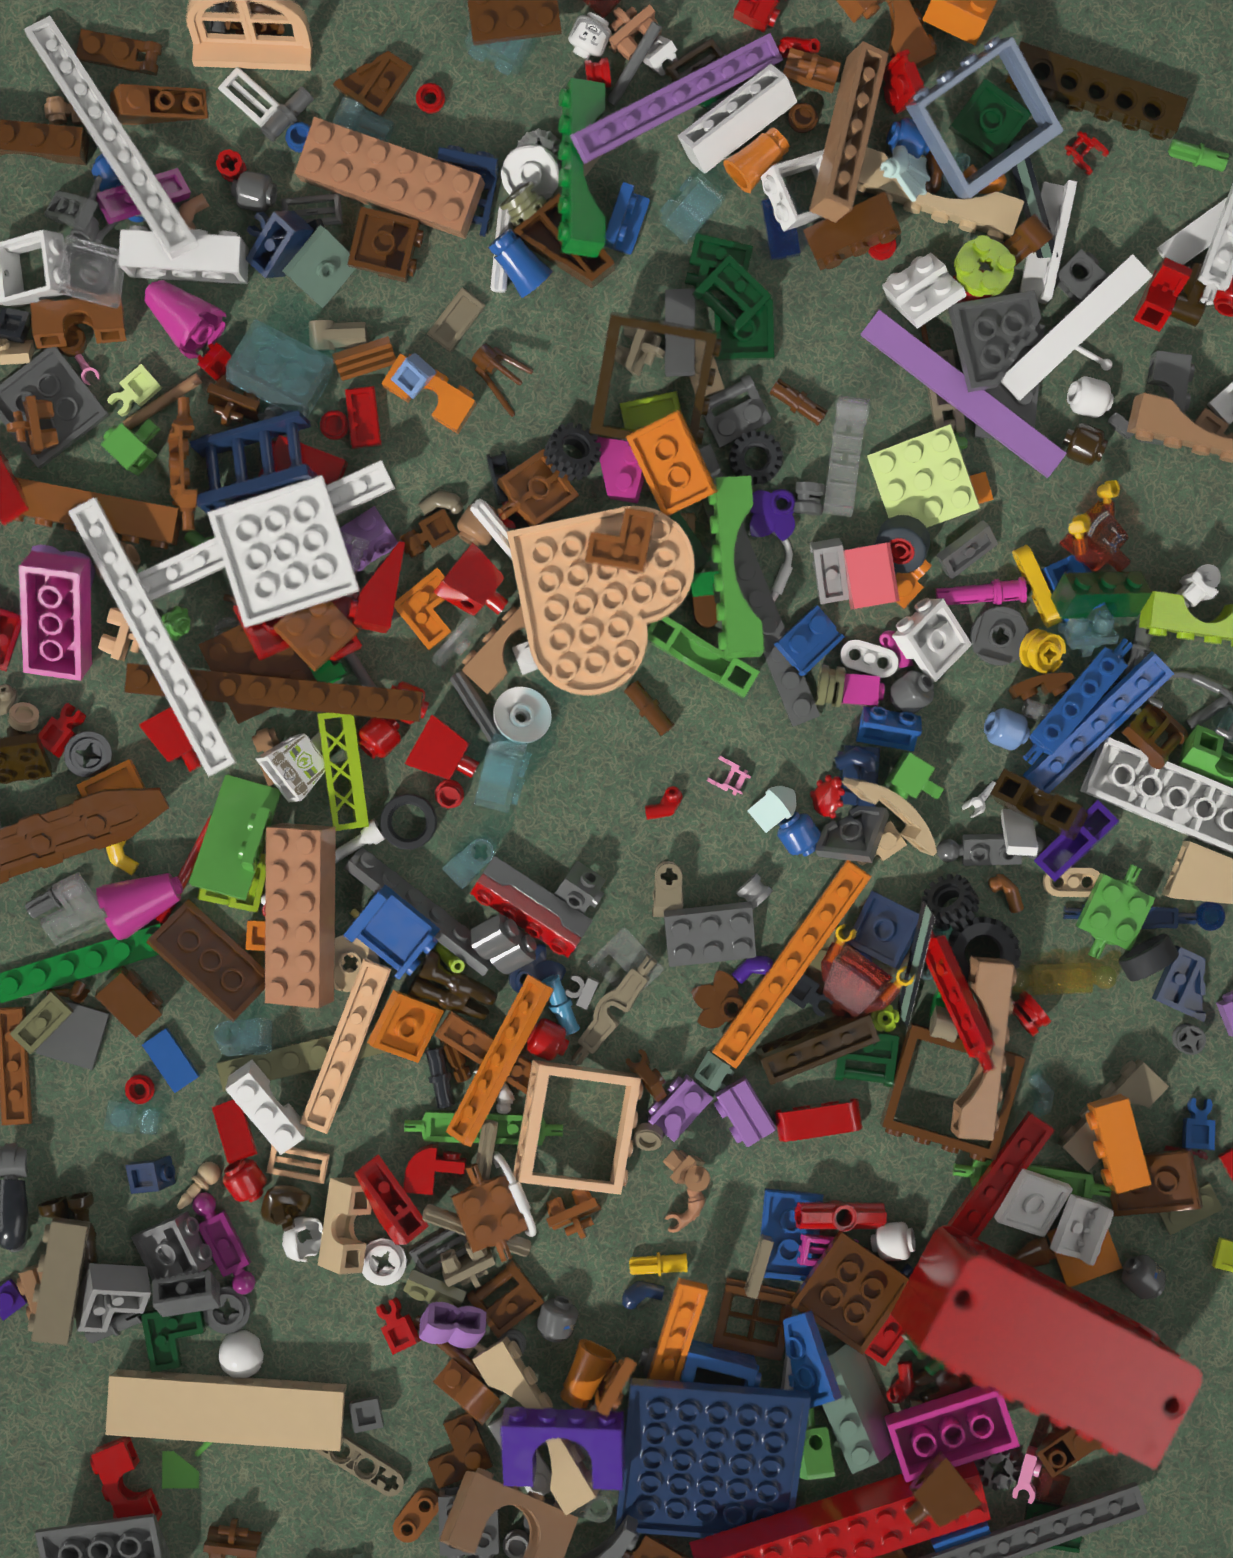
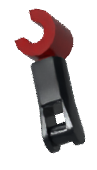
M503 450L500 451L501 454L490 457V454H487L486 460L498 505L504 506L509 502L508 497L499 487L497 481L509 473L510 469L505 451ZM504 465L505 473L495 475L494 468ZM517 511L514 512V514H515L516 516H518V517H521V516H522V515L519 514ZM502 514L498 515L509 531L516 530L513 521L507 518L503 520L500 518Z

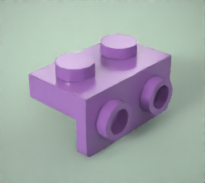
M375 506L340 528L354 573L363 570L368 564L382 555H386L398 544V541Z

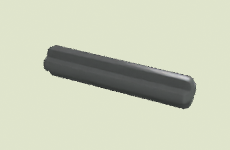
M459 671L451 676L450 681L493 749L497 750L506 745V737L498 730L493 716L467 675L463 671Z

